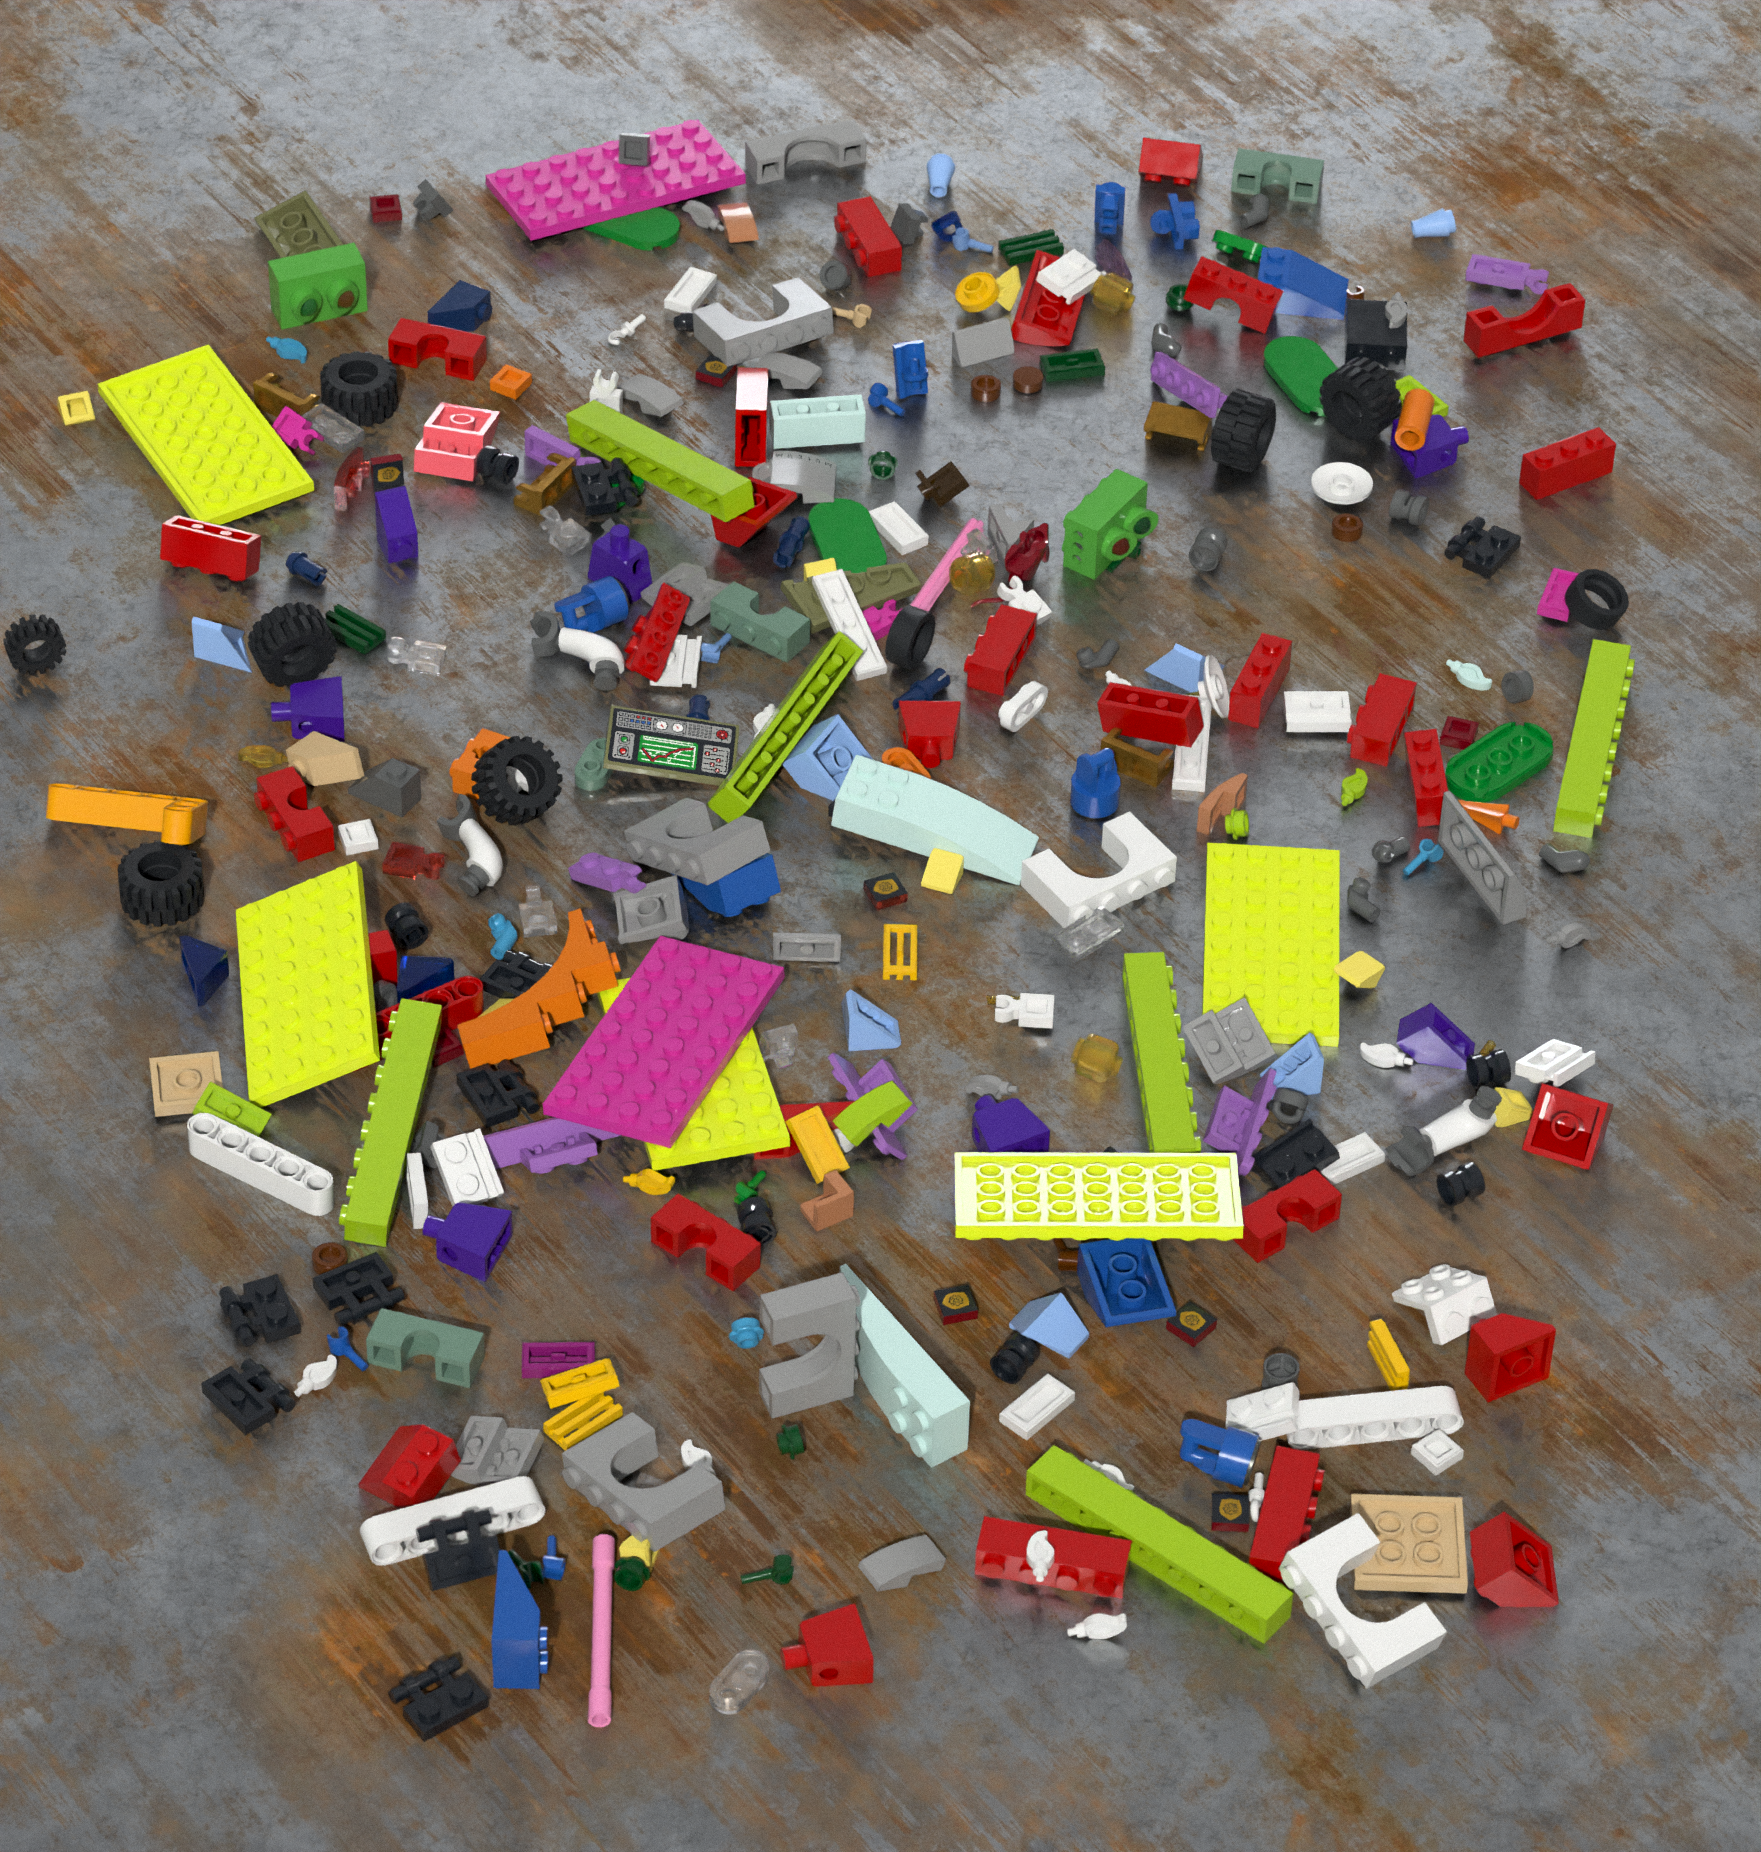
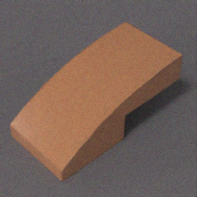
M747 202L718 205V217L724 224V236L729 243L759 240L755 220Z
M1241 773L1226 780L1203 800L1198 808L1197 832L1209 835L1221 815L1231 814L1232 808L1240 809L1246 799L1247 774Z

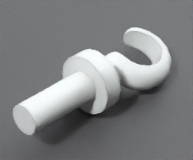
M641 314L631 323L624 322L621 325L622 330H616L609 334L608 342L612 345H619L620 341L613 340V338H624L626 335L631 337L635 334L634 329L643 323L646 317Z
M1259 1472L1255 1474L1254 1488L1248 1493L1249 1501L1251 1502V1517L1254 1522L1259 1520V1508L1263 1503L1265 1495L1263 1490L1264 1474Z

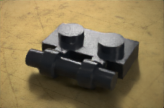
M614 458L611 461L612 469L608 470L604 469L602 462L572 467V479L586 516L615 512L616 503L625 502L627 506L637 504V488L635 483L630 481V469L621 458ZM619 484L618 487L613 488L610 485Z
M1477 516L1465 523L1459 535L1451 538L1447 544L1448 547L1444 551V555L1450 560L1456 556L1463 558L1462 568L1490 579L1518 549L1521 536L1495 525L1489 531L1483 530L1485 520ZM1470 541H1472V542L1476 543V545H1475V546H1472V545H1470V544H1468V543H1469Z
M507 950L503 956V961L497 959L479 980L483 984V991L499 998L515 999L538 982L553 965L532 960L531 955L522 951L515 953Z
M507 1059L499 1062V1070L493 1071L490 1065L486 1063L456 1074L457 1085L486 1128L518 1117L517 1106L525 1108L528 1114H534L540 1108L536 1101V1093L532 1087L525 1085L520 1069L517 1066H513ZM504 1086L511 1088L512 1090L507 1092Z
M377 1252L312 1278L314 1290L329 1311L340 1306L344 1307V1310L334 1314L335 1321L339 1327L350 1322L353 1325L365 1320V1316L377 1312L381 1308L391 1310L394 1308V1304L405 1300V1295L400 1287L390 1291L386 1289V1287L394 1284L393 1274ZM366 1295H373V1298L361 1303L357 1301V1299Z
M277 1274L244 1283V1295L242 1296L235 1294L230 1286H225L219 1291L222 1299L220 1302L221 1308L226 1316H230L232 1332L237 1339L241 1340L243 1346L254 1344L256 1341L255 1335L263 1334L266 1343H270L301 1333L300 1322ZM252 1311L254 1317L249 1318L244 1313Z
M251 1358L246 1359L241 1364V1369L244 1371L241 1374L230 1366L201 1383L202 1393L245 1436L275 1418V1408L273 1406L280 1407L287 1413L292 1411L296 1405V1402L290 1397V1391L282 1383H276L270 1377V1371L264 1365L256 1364ZM253 1386L255 1388L260 1387L263 1391L259 1393L253 1388Z
M473 1509L461 1512L460 1517L445 1521L438 1518L430 1520L429 1525L416 1528V1536L419 1543L433 1539L436 1550L422 1553L431 1591L497 1574L500 1550L497 1535L492 1534L481 1537L479 1528L480 1526L492 1523L489 1509L474 1512ZM466 1531L467 1542L449 1546L447 1535Z
M455 1656L445 1661L439 1659L429 1664L428 1670L415 1677L409 1675L399 1681V1686L388 1691V1695L394 1704L404 1699L410 1702V1704L403 1707V1718L423 1742L489 1707L488 1696L468 1673L456 1679H453L450 1675L461 1669L460 1663ZM434 1683L439 1687L427 1695L421 1691Z

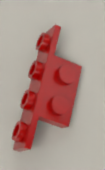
M664 582L662 583L652 608L646 616L640 614L631 629L635 635L629 638L623 650L627 653L624 661L625 668L632 672L636 671L655 683L658 682L689 604L690 598Z

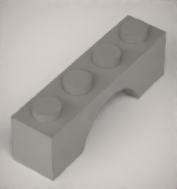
M854 119L745 141V165L757 185L784 179L786 170L794 163L803 160H823L834 164L838 168L866 162V137Z

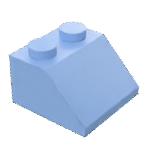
M837 714L813 725L792 749L782 765L800 788L834 801L855 755L872 760L873 758Z

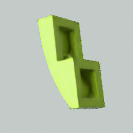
M889 1081L857 1099L833 1120V1123L857 1147L880 1123L889 1128L913 1103L896 1083Z

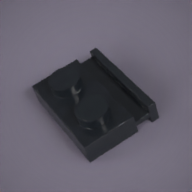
M1310 1118L1252 1156L1255 1158V1165L1263 1171V1174L1276 1189L1285 1186L1294 1178L1303 1176L1314 1169L1320 1172L1340 1159L1338 1150L1313 1125Z

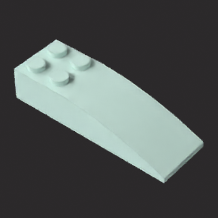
M855 755L836 796L831 826L930 857L933 848L960 854L964 857L965 869L1018 886L1021 883L1022 861L1032 857L1039 840L1037 835L1011 818L960 791L919 774L860 755Z
M848 1265L840 1266V1273H844L850 1286L855 1285L860 1297V1306L856 1307L859 1331L855 1332V1338L859 1354L855 1356V1364L872 1397L889 1419L892 1429L897 1434L901 1433L910 1443L914 1454L917 1457H922L931 1468L968 1450L970 1400Z

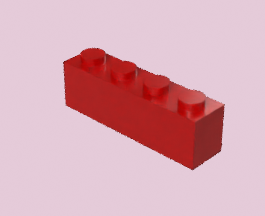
M1276 1446L1251 1548L1249 1564L1273 1581L1279 1582L1286 1588L1291 1589L1283 1581L1279 1568L1288 1551L1310 1540L1312 1525H1308L1307 1520L1308 1518L1315 1519L1319 1498L1313 1497L1314 1491L1321 1492L1325 1470L1318 1469L1320 1454Z
M984 1516L976 1548L975 1574L990 1578L1019 1581L1031 1585L1037 1584L1060 1588L1066 1591H1078L1102 1597L1122 1599L1130 1566L1132 1541ZM1047 1531V1542L1054 1549V1562L1048 1569L1047 1575L1044 1576V1580L1038 1582L1033 1574V1569L1028 1565L1026 1559L1027 1545L1030 1538L1036 1532Z

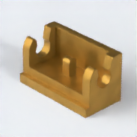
M268 373L262 379H257L253 382L255 406L275 417L279 416L285 405L309 422L314 421L323 414V406L319 404L313 405L314 402L320 399V396L311 394L303 400L294 393L281 389V385L277 383L271 384L272 381L278 378V375L275 373Z
M1153 401L1144 424L1145 439L1151 440L1156 431L1197 440V443H1200L1198 450L1205 451L1212 434V418L1198 410Z
M557 453L549 454L547 459L551 462H556L558 465L556 467L547 465L544 468V472L530 485L520 483L516 489L522 493L513 498L514 505L543 516L574 485L572 467L576 466L575 458H567Z
M1114 727L1106 737L1104 736L1101 739L1100 750L1104 748L1113 750L1117 772L1157 787L1174 767V760L1169 759L1173 750L1166 748L1159 756L1154 755L1143 748L1123 742V739L1117 737L1122 732V729Z

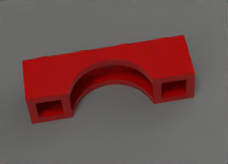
M1571 283L1544 290L1539 301L1530 310L1516 317H1503L1493 305L1467 312L1463 341L1480 358L1582 328L1586 299Z

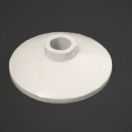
M1334 462L1319 467L1313 473L1311 486L1316 495L1325 501L1335 504H1354L1366 499L1371 494L1373 480L1365 469L1357 465Z
M1209 655L1204 663L1203 681L1198 682L1199 694L1202 700H1209L1213 709L1221 718H1227L1229 713V694L1219 662L1213 655Z

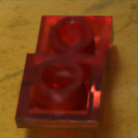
M357 447L353 450L337 472L333 486L335 510L347 511L349 498H354L355 491H362L364 478L369 479L370 460H364V447Z

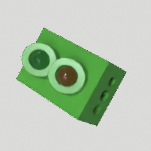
M355 243L268 261L271 310L281 330L368 311L365 262Z
M1115 469L1107 478H1103L1098 487L1090 494H1086L1081 503L1073 511L1070 510L1066 514L1063 521V527L1065 528V537L1062 544V551L1064 552L1063 566L1095 580L1112 561L1127 557L1136 547L1137 539L1148 536L1156 528L1159 521L1158 515L1146 508L1148 482Z

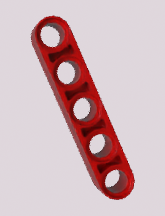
M473 976L457 978L409 999L442 1005L441 1028L447 1026L451 1031L458 1028L457 1025L478 1018L484 1012L483 984L481 980ZM400 1003L376 1013L380 1061L384 1060L382 1058L384 1039H391L392 1032L388 1031L391 1012H398Z

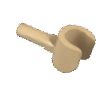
M865 304L857 305L854 311L832 307V315L851 319L853 325L858 328L866 325V321L870 319L872 309Z

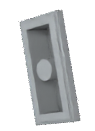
M1007 317L953 331L952 357L960 367H967L1014 354V343Z
M773 932V960L840 962L841 934Z

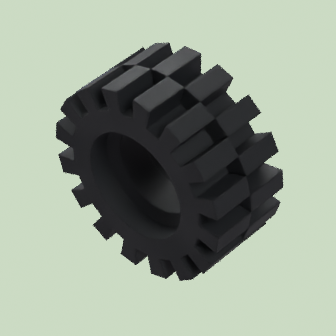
M35 614L29 615L30 620L25 621L24 617L20 618L19 625L13 622L10 625L12 631L6 630V639H3V643L10 663L15 670L18 669L22 674H25L28 670L29 675H35V671L39 670L40 674L46 673L44 668L49 667L50 670L56 668L54 662L59 664L62 662L61 655L66 654V643L54 619L50 617L47 620L46 615L42 614L37 619ZM34 641H45L37 648L25 649L27 645Z

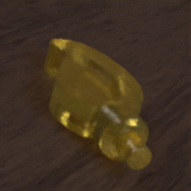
M266 745L247 746L238 751L239 761L247 760L258 768L282 765L283 762L289 763L284 753L276 752L274 748Z

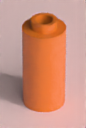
M1412 389L1404 397L1395 433V441L1398 446L1405 450H1418L1425 444L1435 404L1433 396L1428 391Z

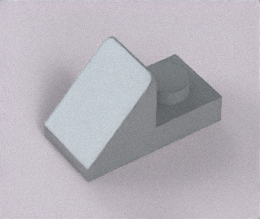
M1001 503L989 505L988 531L1004 561L1009 548L1019 543L1020 533L1022 531L1027 533L1030 529L1034 528V520L1027 519L1013 522L1011 515H1006Z

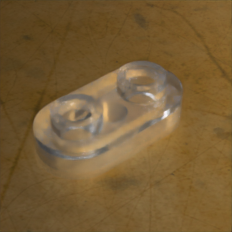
M744 1650L737 1653L710 1684L709 1702L711 1707L722 1714H735L741 1711L767 1682L769 1678L768 1658L757 1650Z

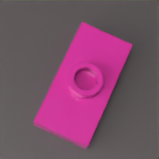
M1553 568L1538 604L1537 615L1567 622L1571 613L1566 605L1565 593L1579 573Z

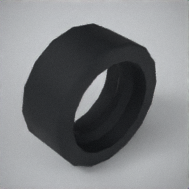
M1586 569L1579 573L1565 593V601L1570 613L1580 623L1596 630H1608L1613 627L1626 612L1629 605L1628 595L1623 585L1612 575L1598 569ZM1585 590L1599 595L1607 603L1609 609L1595 604L1587 596Z
M905 606L897 614L889 630L885 646L886 659L890 663L909 670L916 669L926 657L935 633L934 616L930 612L917 607Z

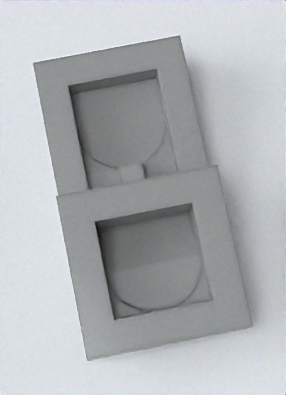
M774 352L764 355L752 367L768 368V379H780L783 389H809L823 374L821 367L792 355Z
M637 374L617 386V389L622 390L624 399L640 403L642 413L662 417L684 404L683 399L675 391L646 375Z
M923 1535L885 1547L861 1560L858 1567L879 1592L907 1587L913 1575L941 1571L946 1558L927 1535Z

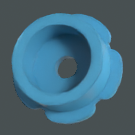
M741 1318L731 1324L732 1332L729 1334V1339L734 1341L739 1348H753L763 1339L764 1330L760 1327L759 1320L755 1318Z

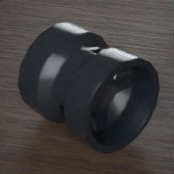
M488 445L479 454L476 470L484 476H494L496 481L506 485L516 476L519 459L508 452L502 454L500 449Z
M399 903L388 910L385 915L384 921L386 926L394 934L396 942L402 949H415L427 939L429 934L428 928L424 921L419 918L416 908L411 903Z
M1503 1049L1490 1051L1489 1055L1486 1056L1481 1054L1470 1055L1466 1059L1467 1075L1474 1089L1487 1086L1491 1082L1502 1084L1511 1080L1510 1062Z
M1472 1162L1459 1166L1455 1172L1450 1170L1438 1175L1436 1179L1438 1192L1442 1200L1450 1207L1464 1202L1465 1197L1474 1198L1485 1191L1484 1177L1479 1168Z
M752 1197L742 1201L737 1208L738 1220L741 1224L740 1231L753 1236L761 1243V1246L771 1243L777 1234L776 1226L772 1219L773 1210L771 1203L762 1197Z
M1013 1333L1004 1342L1003 1349L998 1350L990 1360V1367L993 1373L1002 1381L1016 1384L1025 1375L1026 1368L1031 1367L1039 1357V1350L1030 1338L1020 1333Z

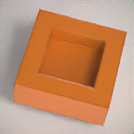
M506 364L490 380V390L516 400L532 384V374Z

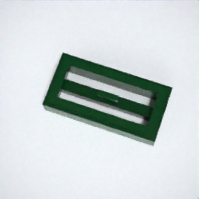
M1053 229L1000 240L998 242V250L1008 265L1012 266L1033 261L1037 250L1054 256L1064 254V244L1062 242L1059 243L1060 238L1055 236Z
M1097 348L1040 355L1039 365L1042 367L1046 382L1105 375V365Z
M340 604L334 606V612L329 610L325 613L326 618L324 619L334 638L364 655L386 639V630Z

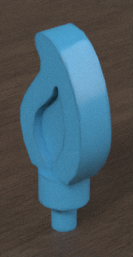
M268 336L266 338V342L270 343V347L276 349V353L281 358L298 359L301 363L307 361V350L300 342L289 338L281 339L277 336L273 338Z

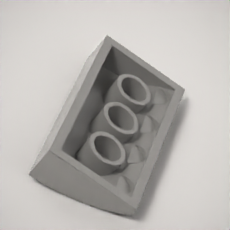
M1450 791L1444 792L1438 842L1502 925L1526 918V896L1519 878Z

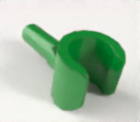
M761 1170L750 1182L746 1184L739 1182L736 1185L735 1190L738 1195L734 1198V1202L739 1205L748 1198L758 1197V1192L755 1191V1188L766 1177V1173Z

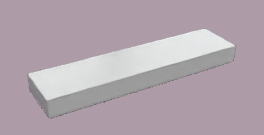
M843 569L813 576L812 585L834 633L836 634L838 631H841L863 650V653L851 668L856 681L886 674L887 665Z
M1187 695L1198 697L1204 727L1191 748L1176 745L1172 790L1205 792L1211 704L1208 699L1202 700L1200 696Z

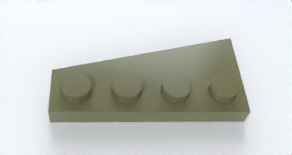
M906 562L869 567L866 572L851 573L850 570L843 571L861 611L871 606L878 609L883 607L884 603L888 600L894 599L898 601L917 594L922 586ZM813 576L807 577V581L794 583L793 579L782 581L780 589L796 612L810 618V632L812 634L831 627L812 585Z

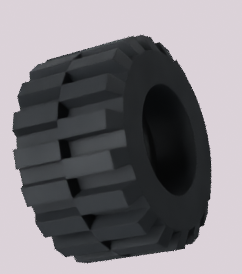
M352 351L349 354H340V357H333L329 360V363H325L323 366V371L320 372L321 402L325 415L330 416V420L333 422H340V425H351L355 428L360 426L370 427L373 426L372 424H380L384 422V419H389L393 412L396 411L398 403L397 374L395 366H392V362L389 359H383L382 355H374L372 352Z
M1356 357L1348 361L1322 381L1323 385L1319 391L1322 395L1319 397L1320 403L1324 407L1322 410L1329 418V423L1332 426L1334 425L1337 428V432L1341 435L1345 434L1346 438L1350 440L1355 439L1357 442L1372 439L1390 426L1393 420L1398 418L1401 413L1402 401L1399 399L1401 394L1395 386L1396 382L1388 375L1389 372L1385 368L1382 369L1376 361L1371 362L1366 357L1362 359Z
M1234 389L1224 401L1215 421L1211 438L1212 460L1247 473L1253 472L1262 462L1272 440L1276 423V405L1274 400L1242 389Z
M292 602L286 603L280 608L279 606L273 608V611L265 613L261 616L260 621L255 622L253 625L254 630L249 632L248 638L250 641L248 642V647L263 677L270 684L274 683L278 687L286 685L288 688L293 683L314 680L319 677L318 674L325 672L328 669L327 665L335 659L333 654L337 653L336 640L323 615L314 605H305L304 602H297L295 605Z
M512 736L508 740L500 741L481 756L482 758L476 762L474 768L477 770L472 773L471 780L476 782L472 786L473 794H478L479 799L476 802L479 807L481 805L485 806L486 811L484 813L488 817L494 814L496 816L495 821L501 824L507 820L508 825L515 826L518 823L522 825L535 819L554 805L557 801L555 797L561 793L562 788L558 784L563 781L562 774L557 773V769L560 768L559 762H554L551 758L554 753L550 749L545 751L543 749L544 743L539 740L532 743V737L528 736L522 739L519 736ZM506 766L514 767L524 775L528 784L527 795L519 794L510 787L505 774Z
M154 840V843L148 844L145 842L140 844L139 848L133 847L128 851L129 855H123L121 858V864H118L117 869L120 903L122 904L123 911L129 913V917L132 920H140V924L143 925L154 924V927H161L163 924L172 926L176 925L175 922L188 920L189 915L194 916L198 912V907H202L204 902L202 862L193 849L188 850L187 845L168 844L161 842V840Z

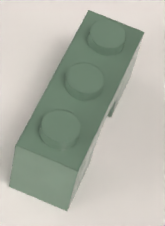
M1238 148L1233 166L1231 192L1256 195L1260 194L1261 189L1266 185L1279 184L1289 190L1288 200L1317 204L1323 180L1324 160Z
M735 581L731 582L710 601V625L786 663L810 643V618L785 606L775 614L761 615L759 614V593Z
M383 1308L380 1309L366 1338L368 1364L402 1372L406 1362L411 1357L426 1354L435 1357L436 1380L471 1388L485 1358L483 1332Z

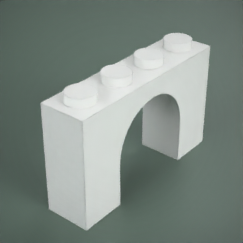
M1131 812L1103 823L1101 848L1123 869L1113 876L1105 878L1081 876L1069 869L1050 849L1022 861L1021 886L1067 932L1078 926L1085 925L1106 913L1113 912L1117 908L1138 900L1157 889L1166 887L1175 881L1177 857Z
M1357 1513L1288 1551L1279 1570L1285 1584L1289 1588L1294 1589L1303 1601L1307 1614L1311 1618L1316 1619L1325 1631L1329 1644L1333 1648L1338 1649L1347 1661L1350 1673L1356 1679H1360L1367 1689L1438 1649L1447 1631L1425 1602L1401 1616L1383 1623L1364 1621L1354 1616L1344 1607L1337 1593L1336 1580L1371 1560L1380 1544L1376 1535L1361 1515Z

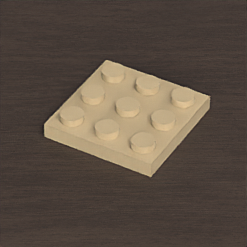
M1351 1494L1350 1517L1359 1513L1380 1541L1372 1559L1353 1569L1354 1590L1467 1594L1468 1577L1462 1497Z

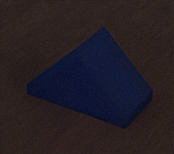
M186 935L180 936L181 961L197 1005L203 1006L229 976L228 951Z
M401 955L397 983V1004L400 1003L401 998L410 999L455 980L454 961L447 957Z

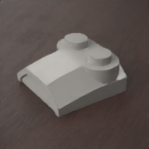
M677 875L647 883L646 887L637 893H631L628 890L613 893L616 902L619 929L618 941L620 944L655 939L660 936L681 941L688 934L687 905Z

